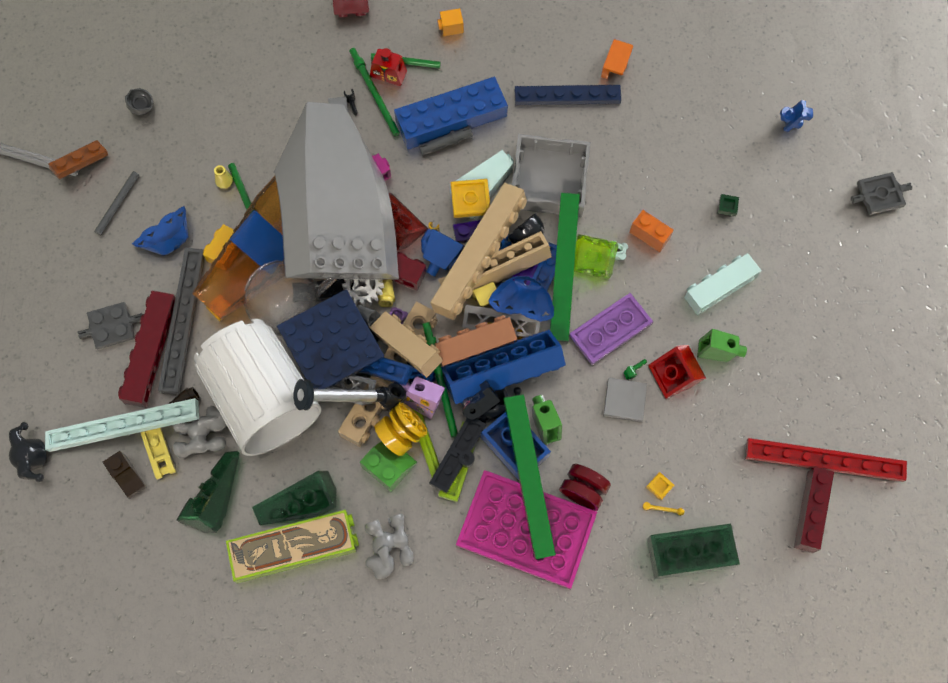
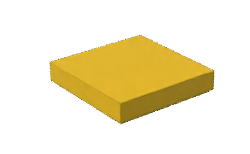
M478 179L451 182L454 218L484 216L490 207L488 180Z

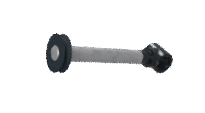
M299 379L293 392L294 404L298 410H309L313 401L379 402L387 410H392L406 396L404 387L398 383H391L388 387H382L380 390L313 389V385L308 379Z

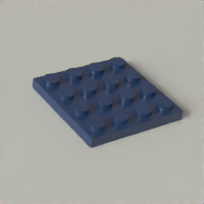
M347 289L277 325L305 379L311 381L313 389H327L385 358Z

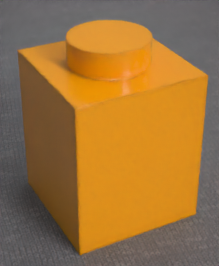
M460 8L440 12V19H437L438 29L442 30L443 36L464 33V23Z

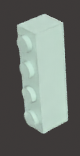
M748 253L744 256L739 255L732 260L730 265L727 266L725 264L721 266L714 275L708 274L698 285L694 283L688 287L684 298L698 316L756 279L762 270Z

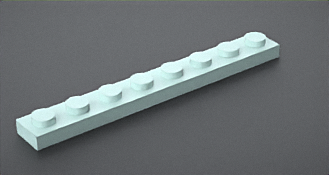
M195 398L45 431V450L52 452L198 420V400Z

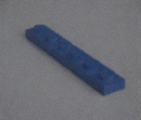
M620 85L515 86L514 89L515 105L621 104Z

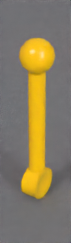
M649 502L643 504L644 510L654 509L673 512L679 516L685 513L683 508L673 509L655 506Z

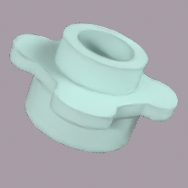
M612 241L608 256L616 260L626 259L625 253L628 245Z

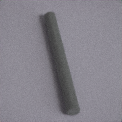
M133 171L94 230L98 235L102 234L139 176L137 172Z

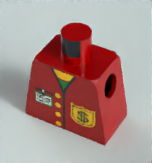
M388 48L377 49L371 64L370 77L401 86L407 74L402 56L391 52Z

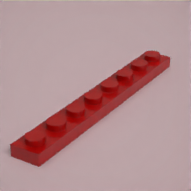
M748 438L746 443L745 459L811 469L815 466L839 473L901 482L907 480V461L752 438Z

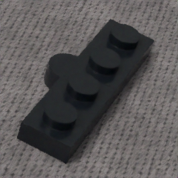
M467 418L430 480L429 485L445 494L448 493L462 467L468 468L474 464L475 458L471 451L481 436V432L485 429V423L478 419Z

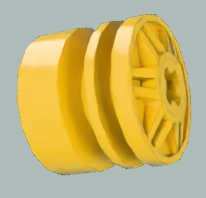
M399 402L395 409L389 412L390 417L384 416L375 424L374 428L380 440L389 450L398 456H403L412 448V442L418 443L420 437L427 435L428 431L421 418L408 405Z

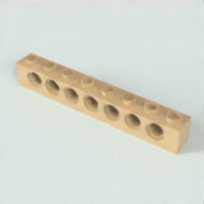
M416 301L402 325L408 324L414 330L416 336L420 334L426 339L424 329H416L414 326L430 322L431 329L433 330L438 319L432 309ZM388 347L384 356L387 359L396 361L395 358L398 354ZM405 360L397 361L408 365L407 361ZM370 377V379L376 380L375 390L379 387H388L389 384L394 383L378 377ZM368 383L366 384L363 390H368ZM372 402L376 407L368 411L365 409L367 405L354 404L338 430L339 436L361 447L362 443L365 444L368 441L372 426H375L380 420L379 415L386 408L379 402ZM359 420H364L366 422V424L363 427L356 426V423Z

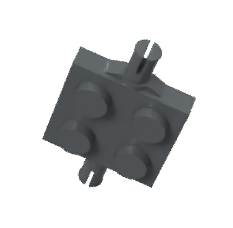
M893 172L858 180L857 186L860 195L851 196L852 204L863 202L869 215L904 207L906 202L903 192L912 190L913 187L910 182L900 185Z
M125 302L87 312L89 328L78 331V336L80 339L91 336L97 350L135 339L133 323L140 322L142 313L131 316L128 313Z

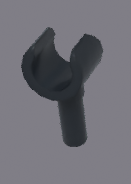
M351 89V95H347L344 91V97L346 96L347 102L350 103L354 115L358 114L354 102V90Z

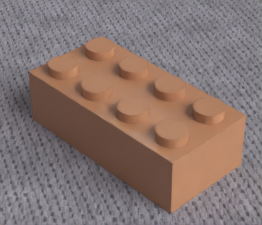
M503 315L494 318V323L487 324V322L475 325L476 329L472 331L466 328L458 331V336L451 338V335L439 338V342L435 343L440 351L439 356L443 360L442 365L446 366L518 341L510 317L506 318Z

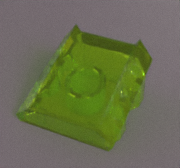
M578 234L574 271L609 279L613 274L618 243Z

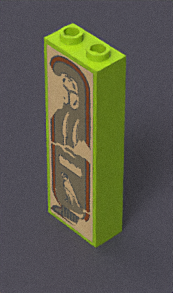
M346 510L227 540L226 545L233 581L238 584L357 552L356 546H359L357 534L352 533L351 527L355 526L352 514L348 515Z

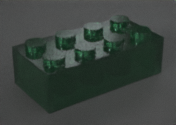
M731 523L654 534L647 538L654 579L729 569L740 565Z

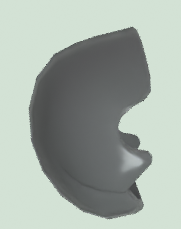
M130 89L128 94L125 95L126 106L133 114L144 115L153 107L152 95L145 89Z

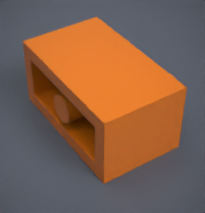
M642 210L632 223L629 233L658 252H661L670 240L674 230Z

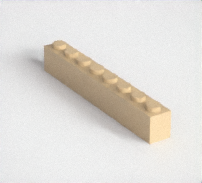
M507 183L503 184L430 303L435 313L454 320L457 314L459 315L462 312L466 299L471 297L474 286L480 282L483 271L491 263L492 256L498 252L500 243L503 238L507 237L512 223L514 224L517 221L520 210L526 206L527 199L523 189Z

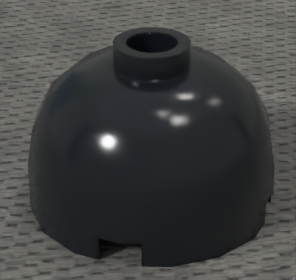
M535 213L515 228L507 237L515 244L540 231L544 234V224Z

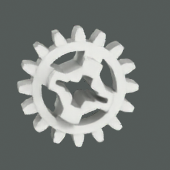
M344 279L346 283L342 284L343 289H347L356 306L359 302L363 306L368 302L371 306L373 299L378 301L377 295H383L381 290L384 288L383 279Z

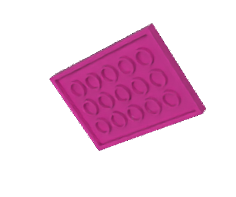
M484 470L456 546L571 590L597 512L543 492L556 555L534 559L520 483Z

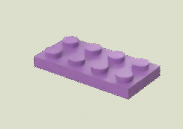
M629 293L572 331L569 336L590 364L593 365L653 324V320L634 296Z

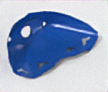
M185 206L165 215L158 225L144 230L132 245L161 255H168L178 249L188 238Z
M529 276L513 277L499 285L488 300L489 304L497 312L506 314L520 313L527 318L540 322L554 317V306L549 293L544 287H540L541 284ZM524 281H530L531 285H526Z

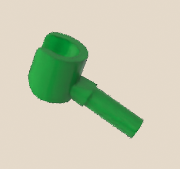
M643 359L634 366H628L624 371L626 379L630 380L636 377L635 370L646 364L647 360Z

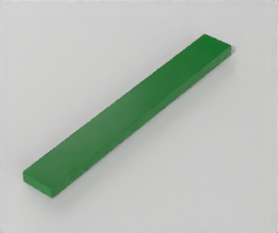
M561 193L552 299L554 317L551 319L550 324L551 333L560 342H569L580 197V194Z
M524 394L506 397L503 400L534 559L555 556Z

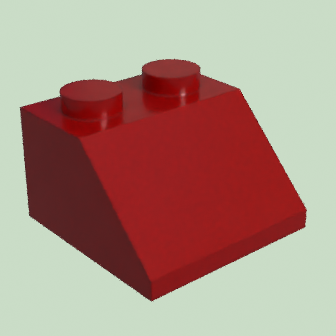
M689 345L676 346L648 365L665 398L690 389L706 379Z

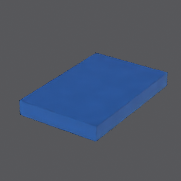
M255 210L229 239L270 275L284 260L283 235Z

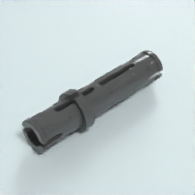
M469 126L457 131L452 130L445 136L420 144L419 149L422 156H425L446 146L456 145L464 139L473 137Z

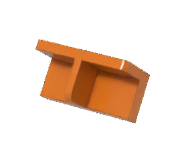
M616 39L613 40L602 69V78L608 79L610 72L619 75L624 74L633 49L632 44Z

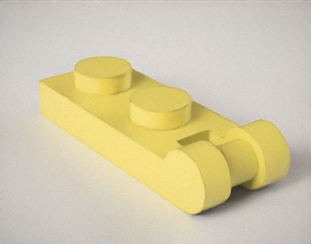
M162 428L140 432L156 479H161L163 475L168 473H176V467ZM165 461L166 466L160 468L159 463Z

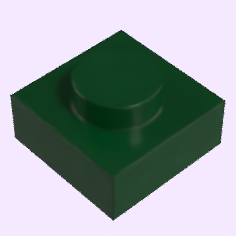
M721 194L719 197L718 214L736 217L739 197Z

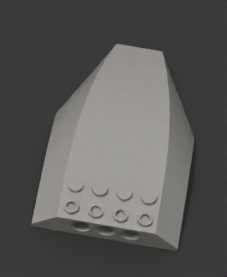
M307 102L273 172L275 173L280 202L285 278L398 280L399 273L393 212L387 186L381 171L344 105Z

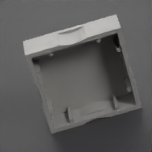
M518 134L512 186L521 188L525 192L527 203L521 210L559 214L561 193L580 194L578 217H582L585 205L586 174L589 165L591 142L569 139L555 140L542 136Z

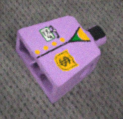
M415 377L412 384L407 382L406 386L401 385L406 391L404 404L432 419L445 388L419 377Z

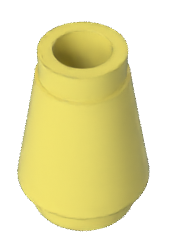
M216 166L214 168L215 184L224 189L230 187L233 182L232 175L224 166Z
M383 279L384 288L381 289L383 295H377L378 304L381 307H391L395 302L392 280Z

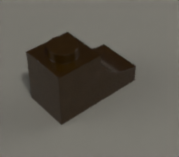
M121 451L103 461L111 477L117 482L127 498L130 499L147 488L128 457Z

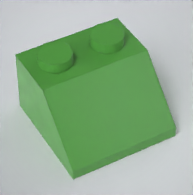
M381 441L364 456L360 464L365 471L392 492L417 464V461L407 453L403 456L394 454Z

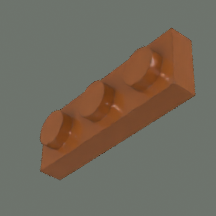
M96 140L48 163L50 170L60 180L108 156V153L100 142Z

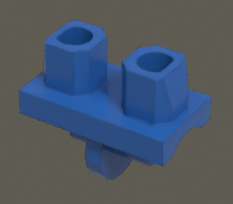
M801 100L794 107H784L780 111L781 120L785 121L784 131L789 132L793 128L800 129L804 124V120L810 121L813 118V108L806 107V101Z

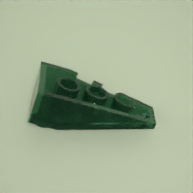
M238 451L224 453L211 470L210 474L212 476L198 487L201 490L194 499L190 497L177 518L178 522L204 533H217L227 513L240 454Z
M318 470L253 506L252 509L259 525L318 517L336 508V487L329 471Z

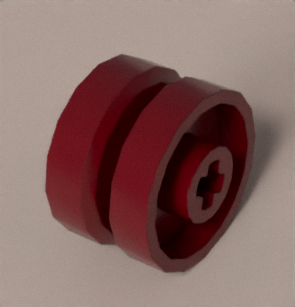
M572 464L567 474L570 479H564L559 491L576 504L598 511L603 502L600 495L607 494L611 486L610 481L588 467Z

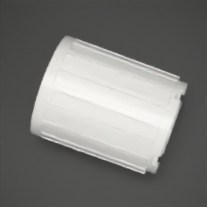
M251 319L252 323L249 324L239 321L223 328L201 345L203 350L200 354L196 352L194 355L198 375L238 447L246 456L263 454L289 442L310 427L321 413V407L317 401H313L309 410H298L293 399L294 387L296 382L303 378L271 326L266 325L261 319Z

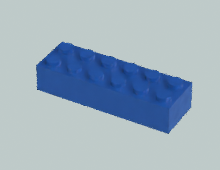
M495 76L394 109L395 121L407 150L445 136L452 130L457 131L467 126L472 129L505 118L508 113L507 102Z
M546 330L441 368L446 387L454 403L458 404L481 390L480 384L485 380L494 391L502 390L506 386L519 384L526 379L539 377L549 371H556L560 367L566 366L561 344L550 330Z

